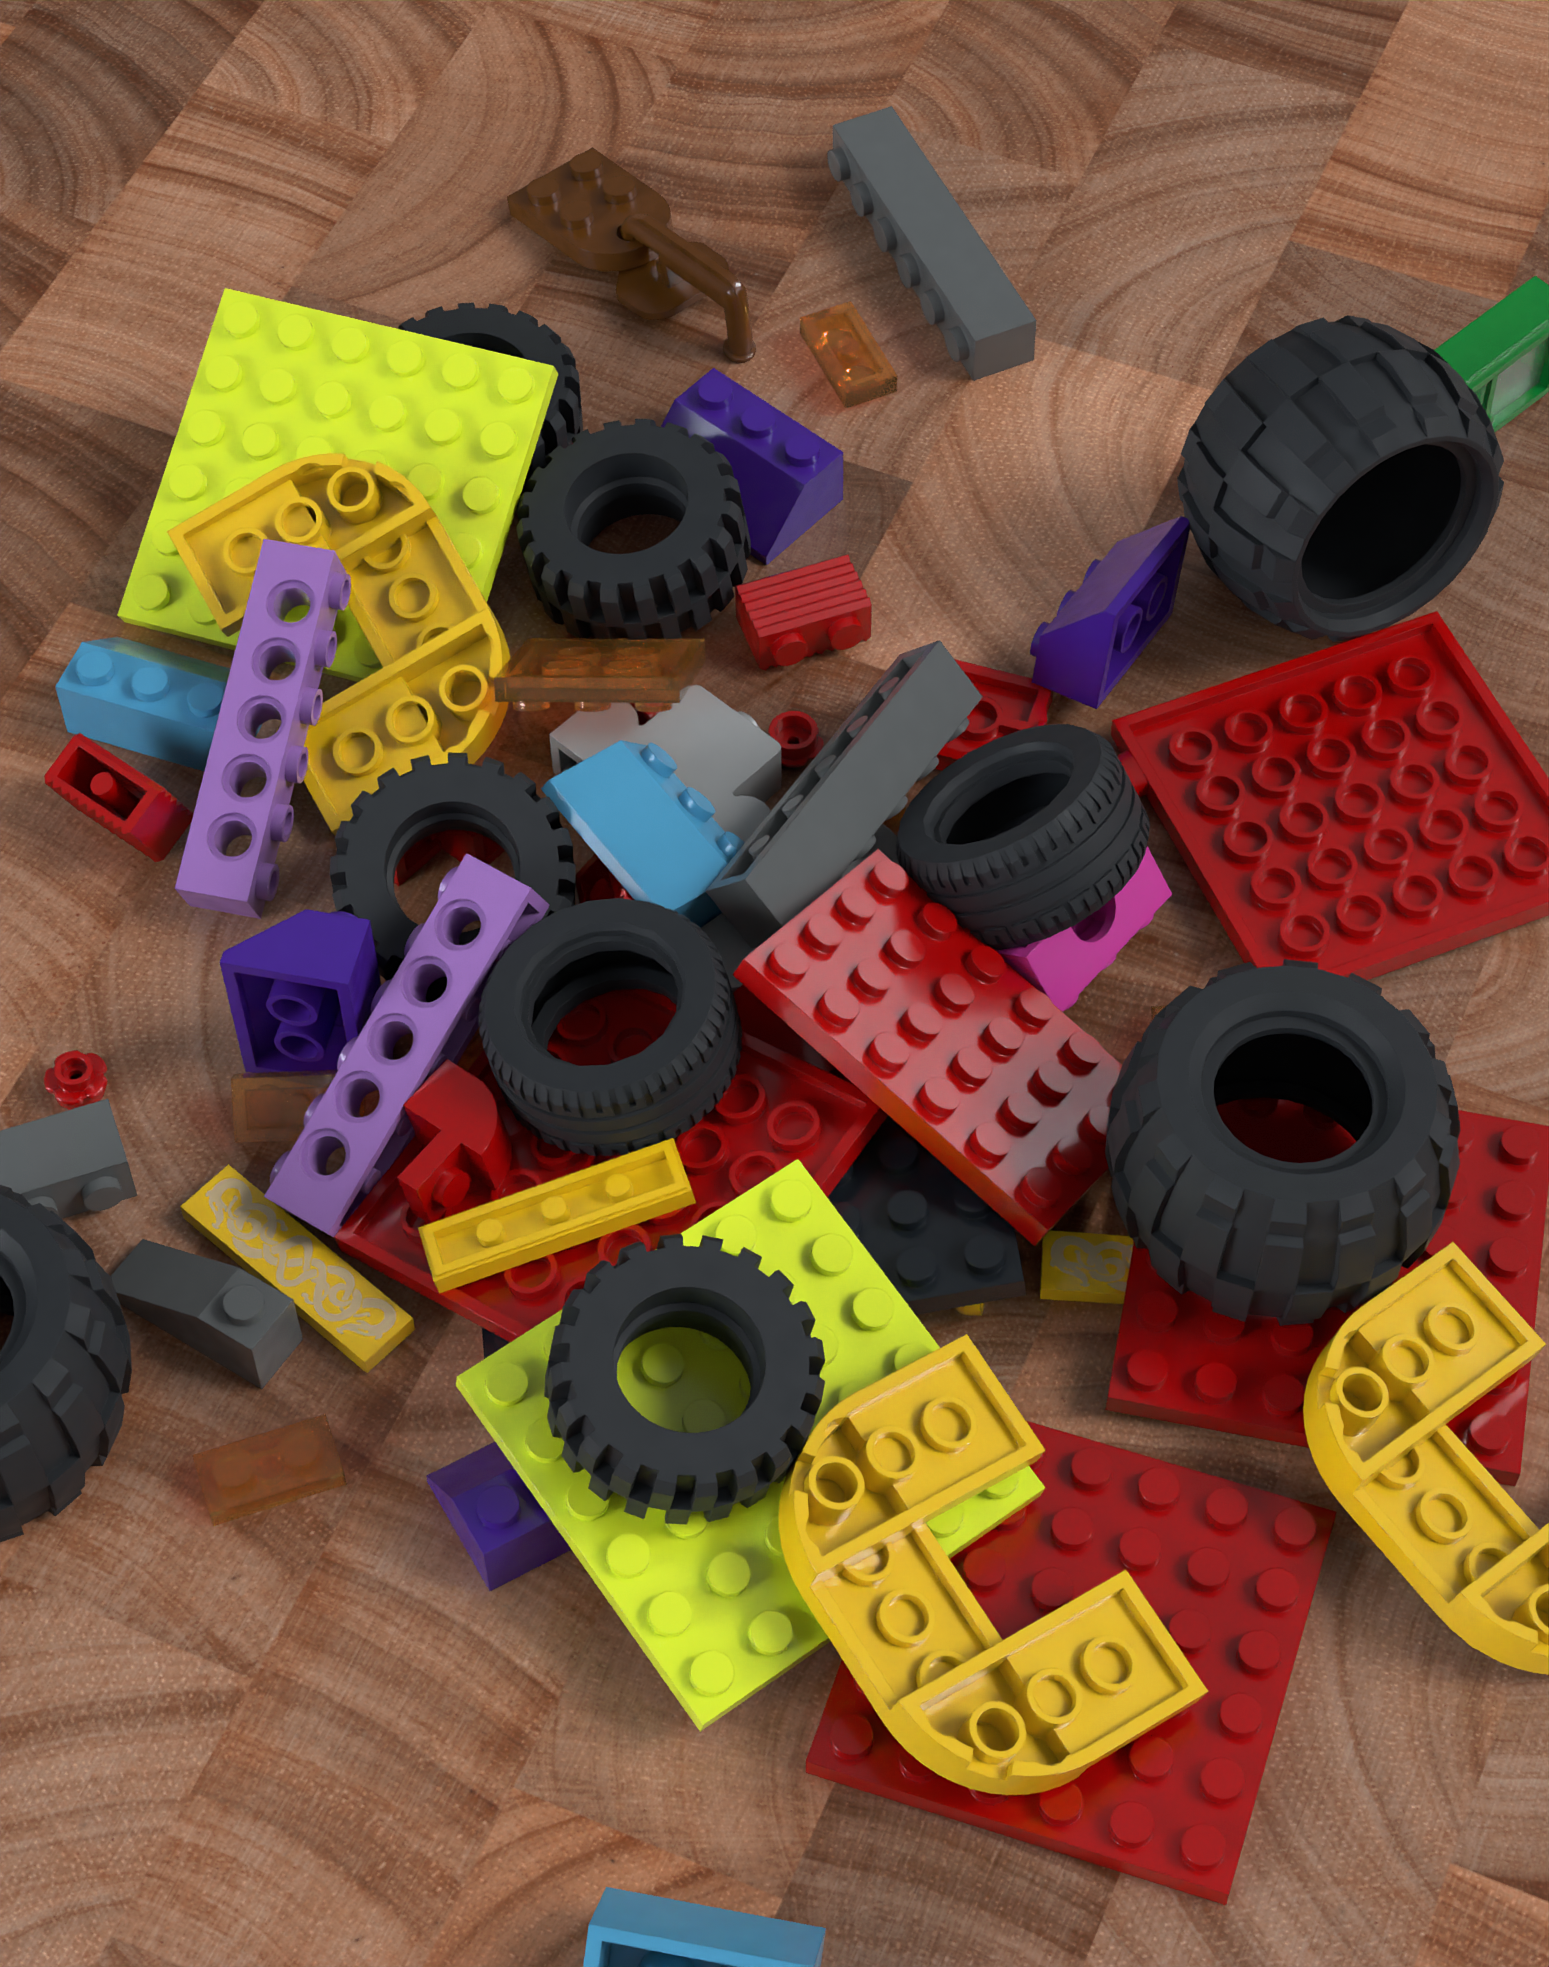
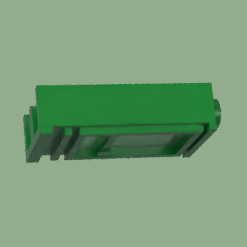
M1537 276L1529 279L1435 349L1463 378L1466 385L1476 393L1492 423L1494 432H1497L1549 392V285Z

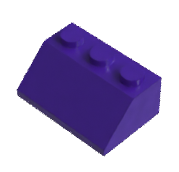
M715 368L711 369L674 400L661 425L664 428L666 423L669 422L687 428L689 438L694 433L701 435L714 444L715 451L726 457L732 466L734 478L738 480L751 540V555L765 565H768L843 500V452Z
M1179 516L1117 541L1102 561L1095 559L1090 564L1080 588L1076 592L1069 590L1059 606L1057 616L1051 623L1042 622L1033 637L1030 647V655L1036 657L1032 677L1033 683L1094 709L1101 705L1173 612L1190 532L1188 518Z
M305 909L223 951L220 959V967L245 1072L329 1086L338 1072L337 1062L343 1048L352 1038L359 1036L372 1014V1000L381 986L370 920L357 918L350 913L342 911L326 913Z
M496 1442L426 1475L428 1484L489 1591L571 1550Z

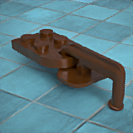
M593 147L574 156L570 161L507 196L510 215L572 260L594 270L619 271L616 284L617 300L639 317L649 320L666 319L708 296L724 308L727 327V339L723 344L725 356L736 363H745L754 357L756 345L752 335L747 290L737 277L729 271L726 259L704 243L688 242L673 232L670 207L664 197Z

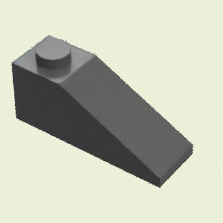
M142 1239L110 1276L120 1305L260 1389L265 1387L303 1340L294 1300L236 1266Z

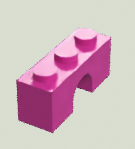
M1147 846L1146 853L1137 872L1124 888L1102 908L1076 925L1049 938L1021 947L996 951L1003 957L1005 962L1037 990L1047 995L1052 1003L1063 1012L1075 1004L1079 994L1100 971L1114 962L1117 953L1138 930H1141L1152 921L1154 913L1172 895V892Z

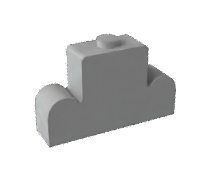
M700 685L690 686L642 726L639 725L636 710L629 702L615 697H602L584 705L549 734L553 773L556 775L620 740L648 745L649 743L658 745L677 764V769L674 773L686 787L696 789L711 802L716 811L712 817L725 832L729 831L735 834L744 842L749 839L771 812L765 802L782 785L780 743L762 731L750 715L742 711L736 712Z

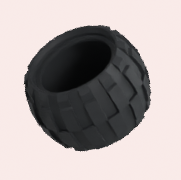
M1347 315L1335 322H1328L1323 317L1298 325L1287 333L1269 340L1236 366L1206 400L1199 416L1191 426L1181 455L1185 458L1184 466L1177 477L1179 498L1183 502L1184 516L1190 522V530L1206 564L1247 608L1271 623L1311 640L1327 635L1332 642L1355 639L1368 633L1382 630L1410 616L1434 599L1456 578L1471 560L1485 538L1491 521L1499 507L1504 481L1499 477L1504 458L1492 423L1476 393L1466 385L1463 378L1434 349L1389 325L1374 323L1366 318Z
M1284 959L1282 966L1256 968L1251 962L1222 969L1218 971L1217 977L1209 979L1204 989L1189 986L1155 1015L1143 1033L1142 1042L1137 1041L1124 1060L1112 1093L1107 1122L1105 1156L1110 1175L1113 1177L1111 1189L1117 1210L1136 1248L1149 1250L1151 1266L1157 1270L1156 1274L1181 1295L1192 1291L1212 1302V1312L1244 1322L1247 1315L1250 1314L1277 1317L1280 1326L1314 1323V1320L1320 1319L1328 1308L1336 1307L1342 1312L1347 1313L1387 1289L1398 1277L1401 1267L1408 1269L1427 1248L1442 1223L1460 1165L1458 1137L1461 1129L1458 1105L1446 1064L1435 1057V1045L1429 1039L1430 1033L1410 1009L1398 1010L1381 996V987L1353 973L1347 978L1320 970L1316 962ZM1262 1097L1289 1100L1311 1107L1332 1118L1351 1134L1356 1143L1335 1157L1318 1162L1293 1163L1279 1161L1257 1153L1234 1137L1223 1123L1216 1106L1239 1099Z
M0 1185V1312L14 1316L11 1332L0 1351V1542L24 1535L22 1525L47 1511L57 1516L82 1494L81 1490L85 1487V1472L89 1467L103 1466L122 1426L125 1409L122 1394L129 1392L132 1363L130 1335L112 1279L96 1262L92 1248L52 1210L49 1212L40 1203L31 1205L22 1194L13 1192L10 1187Z

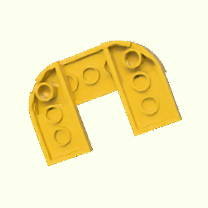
M328 453L303 457L271 470L167 531L219 628L227 637L241 630L263 539L334 550L347 574L350 575L351 592L348 606L383 668L323 702L317 724L315 726L309 725L304 743V747L308 749V766L303 781L335 836L341 821L351 820L353 816L351 804L362 791H366L372 795L379 789L377 778L391 768H394L398 775L401 776L412 771L411 759L429 755L431 765L448 763V752L467 753L468 764H474L495 738L508 708L512 684L511 659L504 633L441 521L420 491L402 474L378 461L375 465L365 461L348 459L345 454Z
M1452 1242L1361 1306L1346 1320L1323 1349L1313 1365L1304 1394L1303 1413L1307 1442L1318 1471L1335 1498L1453 1632L1472 1648L1501 1663L1517 1669L1549 1675V1523L1539 1530L1446 1425V1423L1534 1359L1547 1344L1459 1247Z
M966 1334L853 1393L839 1402L821 1419L804 1443L786 1475L779 1504L780 1541L786 1565L801 1596L882 1722L904 1749L938 1775L959 1785L991 1794L1027 1795L1048 1791L1078 1778L1093 1764L1198 1702L1208 1690L1127 1570L1122 1571L1002 1640L928 1528L926 1522L1037 1462L1046 1450Z

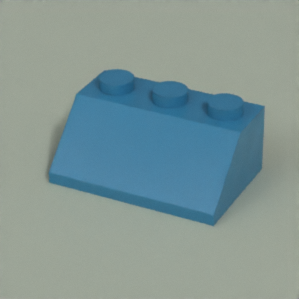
M112 637L82 642L55 688L67 732L76 735L81 733L93 740L205 771L231 668L121 637ZM261 724L260 727L257 729L256 735H257V733L259 732V730H260L262 724Z
M620 740L549 779L544 784L541 790L547 797H550L561 814L634 900L655 903L664 908L677 911L678 914L684 915L690 919V922L695 923L700 928L722 913L706 893V890L745 842L729 831L725 832L712 817L716 811L711 802L699 791L692 787H686L674 773L677 769V764L661 747L654 743L643 745Z
M606 1887L589 1922L583 1967H821L826 1928Z

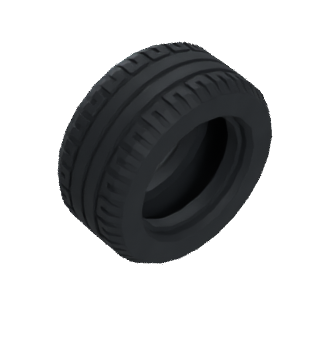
M1070 724L1042 725L997 738L967 753L947 766L928 782L910 802L901 818L896 842V855L900 866L906 871L907 875L927 892L926 895L934 903L942 904L951 910L957 919V923L962 928H968L974 937L994 950H1003L1025 946L1066 930L1102 908L1118 894L1137 872L1146 853L1150 821L1133 784L1110 742L1086 728Z
M613 898L586 901L558 910L533 924L509 946L492 969V973L488 976L486 987L481 995L482 1000L479 1005L480 1015L478 1021L479 1032L483 1041L484 1051L506 1104L512 1110L516 1119L521 1122V1125L530 1130L538 1139H543L545 1143L557 1145L558 1148L572 1151V1153L592 1156L624 1155L671 1138H676L695 1126L719 1103L723 1093L729 1088L731 1080L735 1077L736 1066L741 1058V1020L729 977L718 949L710 941L708 935L698 925L690 922V919L678 914L677 911L664 908L655 903ZM645 989L666 996L676 1005V1013L661 1037L641 1053L609 1065L578 1066L554 1058L547 1051L548 1041L563 1017L582 1002L613 990Z

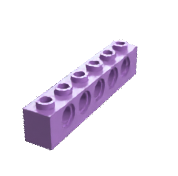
M263 539L175 885V890L189 906L261 919L265 901H272L275 897L279 883V867L275 864L280 842L288 841L293 827L294 809L289 804L294 783H302L308 766V749L304 747L309 725L315 726L322 710L323 694L322 690L318 689L323 667L330 668L336 654L337 635L333 631L337 610H345L351 592V577L347 574L334 550ZM299 605L310 606L307 615L300 621L293 623L284 622L287 613L292 608ZM285 662L296 663L293 672L287 678L270 680L272 671L278 665ZM272 719L281 720V725L274 735L264 739L255 738L257 729L261 724ZM256 777L267 778L265 787L259 794L253 797H241L242 788L249 780ZM242 835L252 836L251 844L243 854L234 857L226 856L227 847L233 839Z
M467 853L460 865L452 868L446 874L438 890V902L427 921L418 925L409 936L404 949L405 958L392 980L383 983L376 992L371 1004L372 1014L359 1036L352 1038L343 1048L337 1062L338 1072L325 1094L317 1096L308 1107L303 1122L305 1128L292 1150L285 1152L275 1163L270 1174L271 1185L264 1195L265 1198L332 1237L337 1234L415 1137V1131L403 1105L446 1059L457 1065L479 1027L481 995L486 987L488 976L492 973V969L509 946L533 924L541 921L550 905L531 887ZM473 921H480L481 928L477 937L466 945H459V937L464 927ZM447 977V987L443 995L437 1000L427 1003L426 993L429 986L438 978ZM413 1033L411 1050L404 1057L394 1060L393 1049L396 1042L402 1036ZM379 1090L380 1098L376 1109L370 1115L360 1117L359 1109L363 1098L370 1092ZM344 1147L346 1156L342 1167L337 1172L327 1175L326 1163L329 1156L336 1149Z

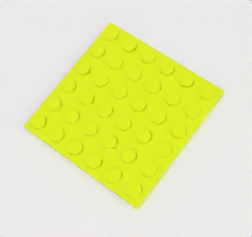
M225 288L117 616L126 623L235 650L240 630L229 637L221 631L167 531L285 463L303 457L328 453L345 454L348 459L365 461L375 465L378 461L394 469L409 480L424 496L441 521L487 602L556 384L558 372L552 365ZM348 604L345 610H337L333 631L337 635L336 654L331 667H323L322 673L359 682L383 667ZM299 605L292 608L287 613L284 622L293 623L300 621L307 615L310 606ZM285 662L286 664L296 665L293 662Z
M799 1159L681 1233L684 1246L699 1247L702 1235L723 1239L720 1251L738 1257L741 1249L745 1247L762 1257L758 1268L760 1271L770 1277L774 1271L780 1270L794 1284L789 1297L790 1302L793 1305L800 1301L807 1302L816 1320L810 1334L811 1338L816 1337L822 1340L825 1363L820 1373V1378L825 1381L822 1402L815 1416V1422L810 1434L821 1419L845 1398L940 1348ZM562 1310L458 1375L456 1387L701 1732L830 1642V1639L801 1596L785 1562L779 1533V1504L785 1478L781 1483L772 1482L766 1496L749 1508L744 1507L740 1502L735 1503L732 1506L729 1517L707 1522L703 1511L691 1512L687 1525L665 1524L666 1510L651 1507L647 1508L644 1519L626 1513L624 1510L627 1499L615 1492L612 1493L608 1500L604 1501L588 1489L591 1475L585 1468L580 1472L573 1473L562 1457L564 1440L563 1438L552 1436L547 1419L550 1403L549 1399L544 1397L545 1375L555 1326L559 1325ZM668 1327L650 1331L629 1343L623 1349L617 1363V1381L628 1402L646 1419L669 1430L699 1433L718 1429L736 1420L742 1414L749 1401L751 1386L748 1375L738 1357L717 1338L699 1330ZM1030 1466L927 1521L926 1524L950 1559L1040 1497L1045 1486Z

